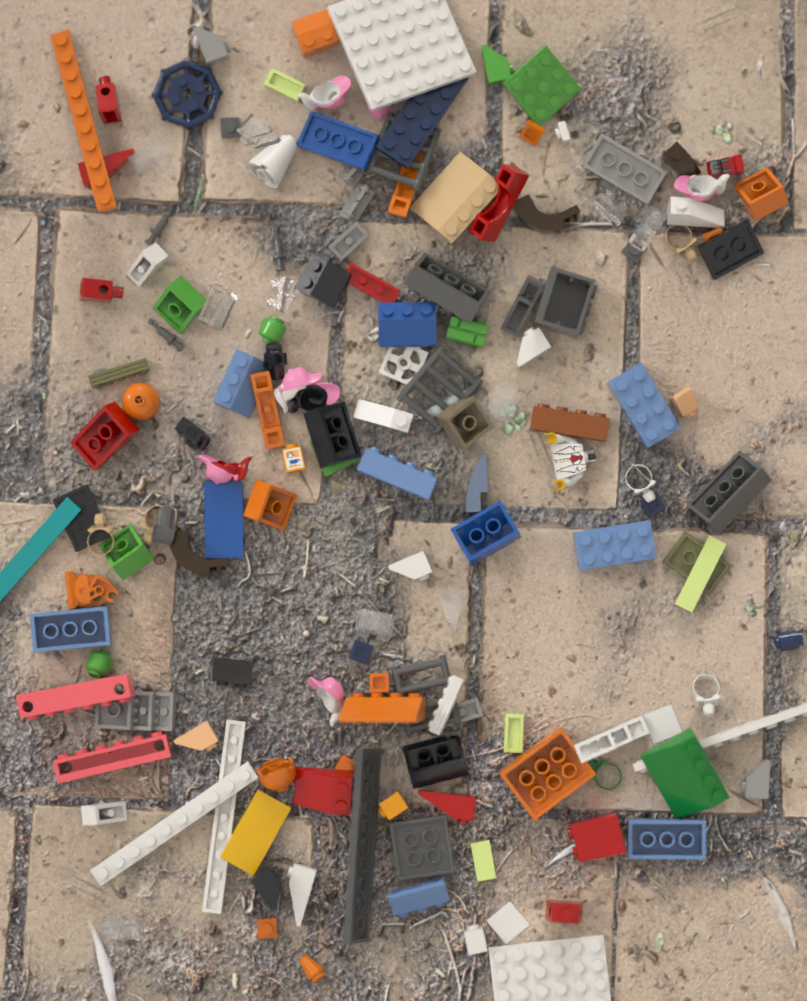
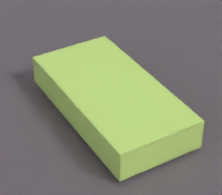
M274 68L271 69L264 83L265 87L297 103L300 100L298 94L303 93L306 88V84Z
M505 714L504 752L523 753L524 714Z
M490 840L471 843L477 882L495 879L496 873Z

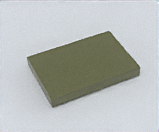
M684 531L662 562L687 580L704 544ZM721 557L703 590L708 596L731 567V564Z

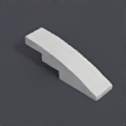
M641 715L573 746L581 763L650 732Z

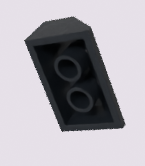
M345 402L318 407L303 414L320 469L362 457Z
M451 736V739L437 737L402 746L413 789L469 775L459 736Z

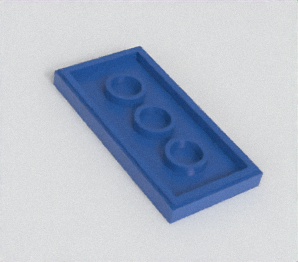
M311 111L298 139L297 147L366 171L380 136Z
M229 481L219 484L204 482L205 559L244 558L243 481Z

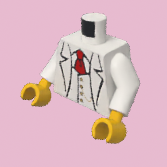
M552 432L545 433L544 435L549 436V441L544 442V444H551L550 449L556 480L552 481L551 484L556 483L558 485V489L554 490V492H558L575 485L583 477L584 471H586L585 463L596 461L595 451L583 452L582 444H579L576 439L567 435Z

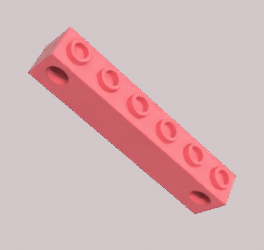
M129 673L16 695L20 718L27 717L28 721L38 719V715L44 713L45 717L57 715L56 711L63 710L65 714L75 712L76 707H82V710L93 708V704L100 703V707L112 705L111 701L118 700L119 703L128 702L130 697L136 695L132 674ZM119 683L125 687V692L122 695L115 692V686ZM27 701H30L33 704V710L31 712H29Z
M162 731L151 733V737L146 739L142 735L132 738L133 742L129 743L121 740L113 742L114 746L108 748L104 744L96 746L95 751L91 752L83 749L76 751L74 756H69L68 753L58 755V759L53 761L57 781L62 783L171 757L172 751L168 734H162ZM160 739L163 740L165 747L162 751L157 750L154 746L155 742ZM63 762L71 763L72 770L65 773L62 771L61 765Z

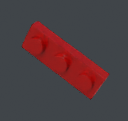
M350 263L346 272L352 275L348 284L382 303H395L401 290L353 263Z

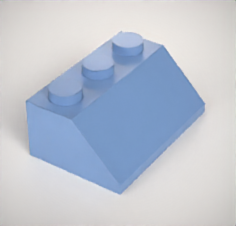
M236 349L213 402L250 418L256 405L250 374L265 372L263 367L264 361Z
M444 877L388 891L393 915H398L399 918L409 916L411 911L417 910V913L427 911L428 907L433 905L436 908L443 907L450 901Z

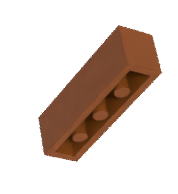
M538 403V406L533 407L529 430L545 433L552 432L570 437L606 442L610 418H606V414L594 413L593 416L587 415V411L576 409L575 412H569L568 408L557 406L556 409H550L549 405Z

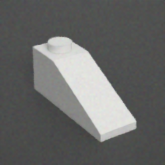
M670 197L667 206V225L724 228V210L692 198Z
M358 399L353 418L408 434L413 414Z
M295 863L294 867H289L287 878H290L289 887L296 926L300 927L317 869Z

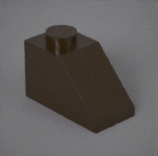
M678 142L674 143L661 157L678 177L682 175L698 176L701 173L690 154Z

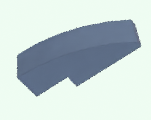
M482 454L471 475L466 495L465 513L481 512L480 493H488L487 454Z

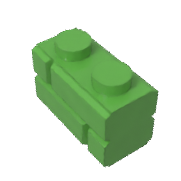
M452 315L446 339L483 349L489 325H486V321L475 318L474 321L469 323L462 321L457 315Z

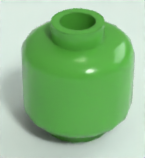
M270 315V318H264L258 333L263 337L262 341L267 344L273 342L280 343L285 334L286 326L283 320Z
M99 649V651H94L90 654L86 664V669L89 671L88 674L90 676L103 679V677H107L110 674L114 660L109 656L110 653L108 651Z

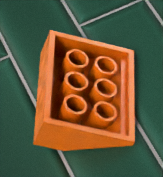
M352 693V697H346L339 716V722L426 720V697H420V693H409V697H401V693H390V697H382V693H371V697H364V693Z
M560 726L498 771L534 821L596 775L587 761L581 763L573 742Z

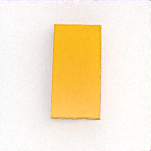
M257 789L219 857L254 876L291 808Z

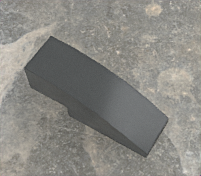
M528 275L500 329L518 337L546 283Z

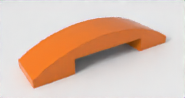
M419 152L414 161L421 163L425 153ZM402 166L400 175L415 179L418 170L411 167L407 170ZM397 182L387 213L406 218L415 190L411 186Z
M265 371L250 374L265 447L270 449L284 446L270 373Z

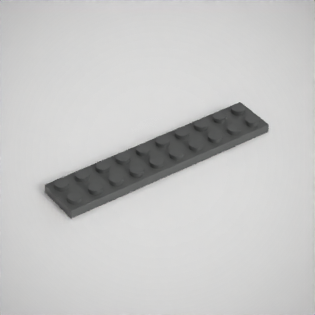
M379 748L356 749L354 756L355 772L353 774V805L350 814L349 864L346 873L345 924L342 932L344 944L369 942L382 749Z

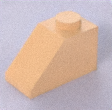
M690 386L670 398L681 418L686 416L689 419L697 414L696 409L700 406Z
M207 720L173 741L181 746L201 751L204 749L210 751L218 746L216 742L219 741V738Z

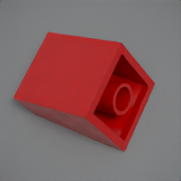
M615 812L569 823L570 828H567L569 839H573L575 847H572L574 858L579 859V862L626 853Z

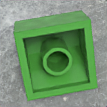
M180 276L166 288L153 309L181 334L203 311L209 301Z
M131 523L114 535L115 542L113 548L112 537L99 545L103 553L108 552L112 548L105 556L122 580H125L154 559Z

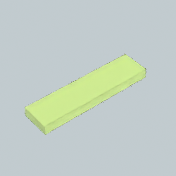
M710 535L708 536L675 605L691 613L693 612L726 543Z

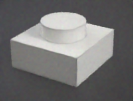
M566 122L557 123V129H555L557 140L561 139L562 144L570 142Z

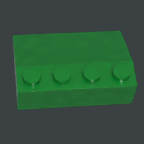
M691 727L640 755L675 819L712 808L730 798Z

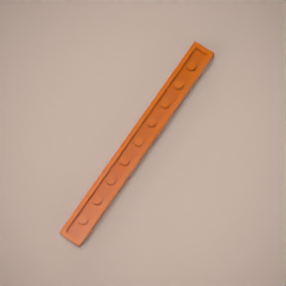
M65 30L51 34V40L97 210L101 213L115 209L117 205L70 32Z

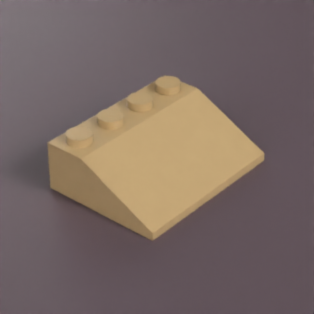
M459 152L409 209L449 245L453 246L472 225L476 215L483 212L496 198L498 186L494 181L495 179L489 173Z

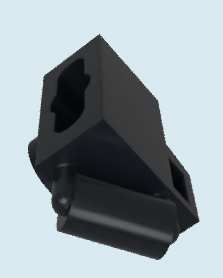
M269 343L266 345L263 367L265 371H269L271 380H281L284 378V365L287 364V355L282 351L281 343Z
M182 417L175 427V430L178 431L177 434H182L186 437L184 443L193 450L197 447L205 451L211 441V438L205 434V431L185 417ZM191 440L195 445L191 446L188 444V441Z

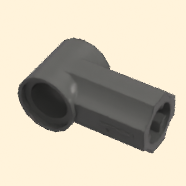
M159 507L151 541L171 546L175 535V529H173L175 510L172 507Z

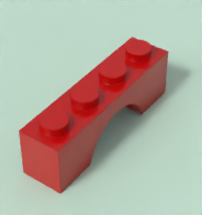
M502 164L494 180L498 186L496 198L485 211L476 215L469 231L480 240L495 242L530 175L517 166Z

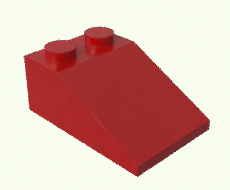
M114 401L103 406L70 443L92 469L96 471L127 444L140 429Z
M307 767L295 768L293 804L329 814L350 815L353 771Z

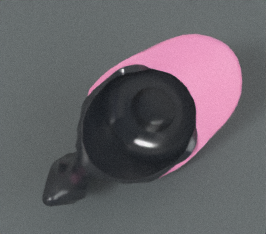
M322 381L308 384L305 389L300 391L299 396L290 400L288 412L296 413L299 408L311 411L318 407L334 404L339 399L340 388L333 383H323Z

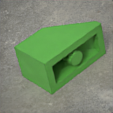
M481 45L488 86L502 84L514 73L512 64L509 65L508 59L488 46Z

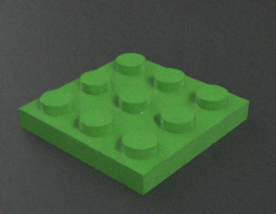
M546 45L502 83L530 119L540 126L581 90Z

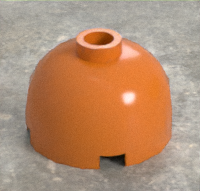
M143 382L134 383L123 393L122 407L132 419L148 420L158 412L160 396L157 390L150 384Z
M282 757L261 764L262 768L256 769L261 784L265 788L276 790L277 792L287 790L296 776L295 764L292 758L287 757L288 760L283 761Z

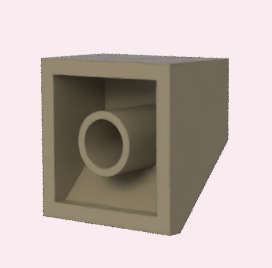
M475 396L451 404L436 416L454 446L464 450L494 427Z

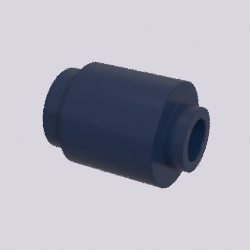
M790 630L780 632L774 638L775 647L780 649L781 652L798 649L799 646L804 645L801 631Z

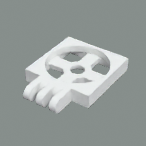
M389 347L378 373L407 385L412 378L402 379L404 370L409 369L417 373L424 365L429 352L420 349L421 347H406L403 355L397 356L391 352L398 347ZM413 351L420 358L419 365L411 362L410 356ZM402 359L407 360L406 366L400 365ZM388 361L395 363L397 366L394 375L388 370Z

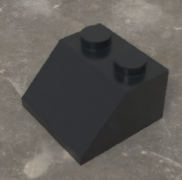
M312 254L295 288L302 294L334 309L352 275L329 261Z
M215 657L213 658L212 681H217L216 685L228 686L229 682L236 683L235 687L247 688V684H252L254 661Z
M272 864L254 875L250 881L270 911L274 912L278 905L283 874L277 866L273 867Z

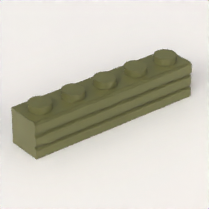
M142 358L89 375L88 377L91 387L99 389L102 388V385L106 384L108 386L114 384L113 382L117 380L121 382L125 380L124 378H134L139 373L141 375L146 374L150 369L146 358Z

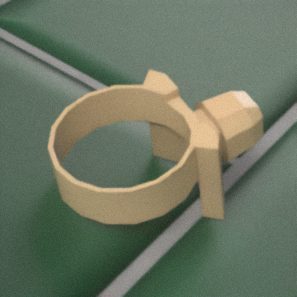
M671 225L665 234L666 244L675 250V255L684 251V255L688 260L691 261L696 258L697 252L691 246L695 244L697 238H692L690 228L683 226L690 233L689 244L684 248L676 249L668 243L667 232L671 227L681 225Z
M152 506L145 514V523L141 524V526L148 530L143 537V541L148 544H152L154 541H151L153 529L147 524V514L154 507L164 506Z
M103 513L95 515L94 524L96 525L91 526L87 530L90 532L87 539L88 548L96 555L109 553L115 542L114 535L111 533L114 526L105 525L107 522L106 516ZM95 530H105L111 535L113 545L108 552L97 553L90 547L89 537Z

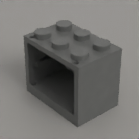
M551 266L533 326L577 339L579 335L583 334L586 322H583L584 317H588L592 307L589 301L590 298L593 299L595 297L598 287L594 285L596 280Z

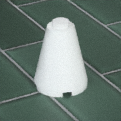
M282 135L248 162V169L258 180L262 178L267 181L265 185L277 188L297 149V141L291 135Z

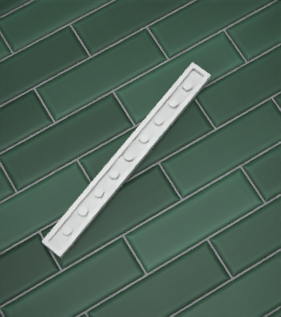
M807 703L698 741L704 750L708 746H712V748L722 746V742L730 739V742L741 739L740 735L746 733L749 736L759 733L760 728L766 727V729H771L778 726L777 722L783 720L785 723L796 720L795 716L800 714L803 717L807 716ZM643 760L631 763L635 772L639 771V774L648 771Z
M226 720L219 781L241 766L246 722ZM237 793L215 808L202 912L222 913L228 862L219 856L232 835Z
M249 761L91 869V873L99 885L103 886L258 779L257 773Z

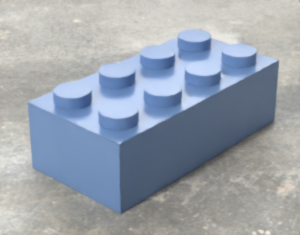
M642 362L607 383L646 449L681 429Z
M371 447L370 450L366 448L357 468L358 472L429 501L437 482V478L434 477L435 473L426 469L424 472L419 471L417 466L410 462H407L406 465L400 463V458L389 454L388 457L381 455L382 451Z
M650 520L573 533L579 571L656 558Z
M109 606L30 614L33 652L113 645Z
M627 818V858L706 859V820Z

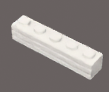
M456 675L449 677L447 681L449 684L442 693L444 696L442 699L440 698L438 702L439 707L433 713V721L429 722L430 732L437 735L442 734L465 679Z

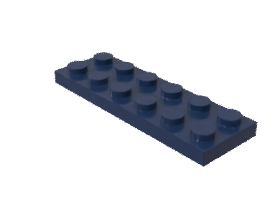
M469 77L409 98L375 149L408 170Z

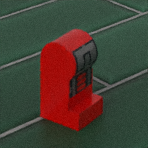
M742 154L706 162L708 175L713 178H718L723 174H729L730 176L743 174L745 171Z

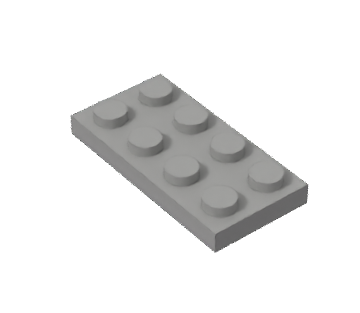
M602 133L582 165L584 169L645 205H648L667 171Z

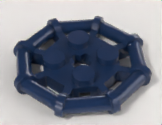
M185 58L175 65L160 70L161 73L154 92L151 93V97L154 98L162 116L161 119L164 122L168 121L185 127L186 130H190L191 127L214 118V113L220 97L223 95V91L217 83L212 72L213 69ZM184 69V75H180L175 79L170 76ZM189 69L203 74L200 78L189 74ZM206 78L213 91H206L203 84ZM166 79L171 82L168 92L161 93ZM190 90V93L193 94L192 97L184 99L183 91ZM207 96H213L207 110L204 107ZM162 98L169 99L172 106L169 111H167ZM199 110L204 112V114L190 120V115L193 112ZM175 111L186 115V120L172 114Z

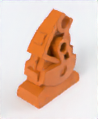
M65 571L69 610L77 609L78 606L83 608L100 606L106 601L114 603L115 600L110 599L109 594L115 592L117 596L119 595L116 587L105 577L87 574L76 576L74 571ZM98 597H102L99 601L94 600Z

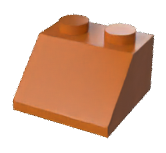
M327 9L291 21L304 58L340 45Z
M768 167L734 184L747 212L755 221L789 204L783 185Z
M256 480L243 516L284 531L297 495Z

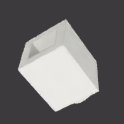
M478 924L467 926V930H464L468 954L473 955L488 951L483 927H478Z

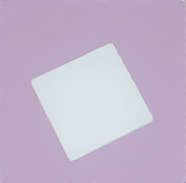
M671 705L643 715L654 744L682 732Z
M508 902L487 920L505 944L529 926V923L511 902Z

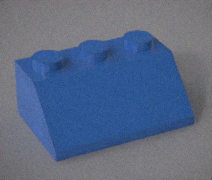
M378 303L379 347L436 346V303Z
M501 500L451 528L455 539L471 566L521 538L520 532Z

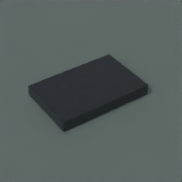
M748 219L697 246L713 280L764 254Z
M88 484L52 500L57 509L66 497H69L82 509L66 528L76 552L88 547L87 539L90 532L87 530L91 526L96 525L94 524L95 515L101 514ZM95 530L89 537V544L92 546L111 537V535L105 530Z

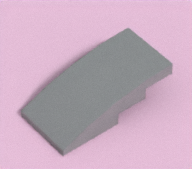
M115 690V692L122 695L125 690ZM135 691L136 696L130 697L128 702L119 703L118 700L111 701L112 705L100 707V703L95 705V728L175 731L176 693Z

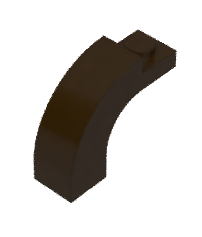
M529 194L517 199L513 207L515 214L523 224L542 233L563 231L566 229L564 221L570 223L578 219L577 215L580 214L577 205L555 215L544 214L535 207Z
M175 531L170 549L175 559L185 569L200 575H211L212 567H214V571L225 570V566H230L229 558L210 560L199 558L190 547L189 531Z

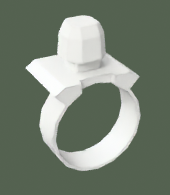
M637 464L631 466L626 472L625 481L627 486L634 491L635 496L643 493L642 496L646 502L649 503L655 500V494L653 490H650L656 484V481L652 480L651 471L644 465ZM634 467L647 469L651 476V482L643 489L630 487L626 479L629 470Z
M703 674L694 680L692 692L696 698L695 707L702 708L704 715L710 717L714 715V707L720 704V696L718 695L719 683L715 677ZM701 679H710L717 684L718 691L712 698L703 699L696 694L694 690L695 683Z

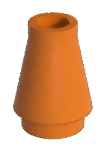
M308 954L298 961L308 980H311L313 983H316L326 974L323 971L324 968L309 957Z

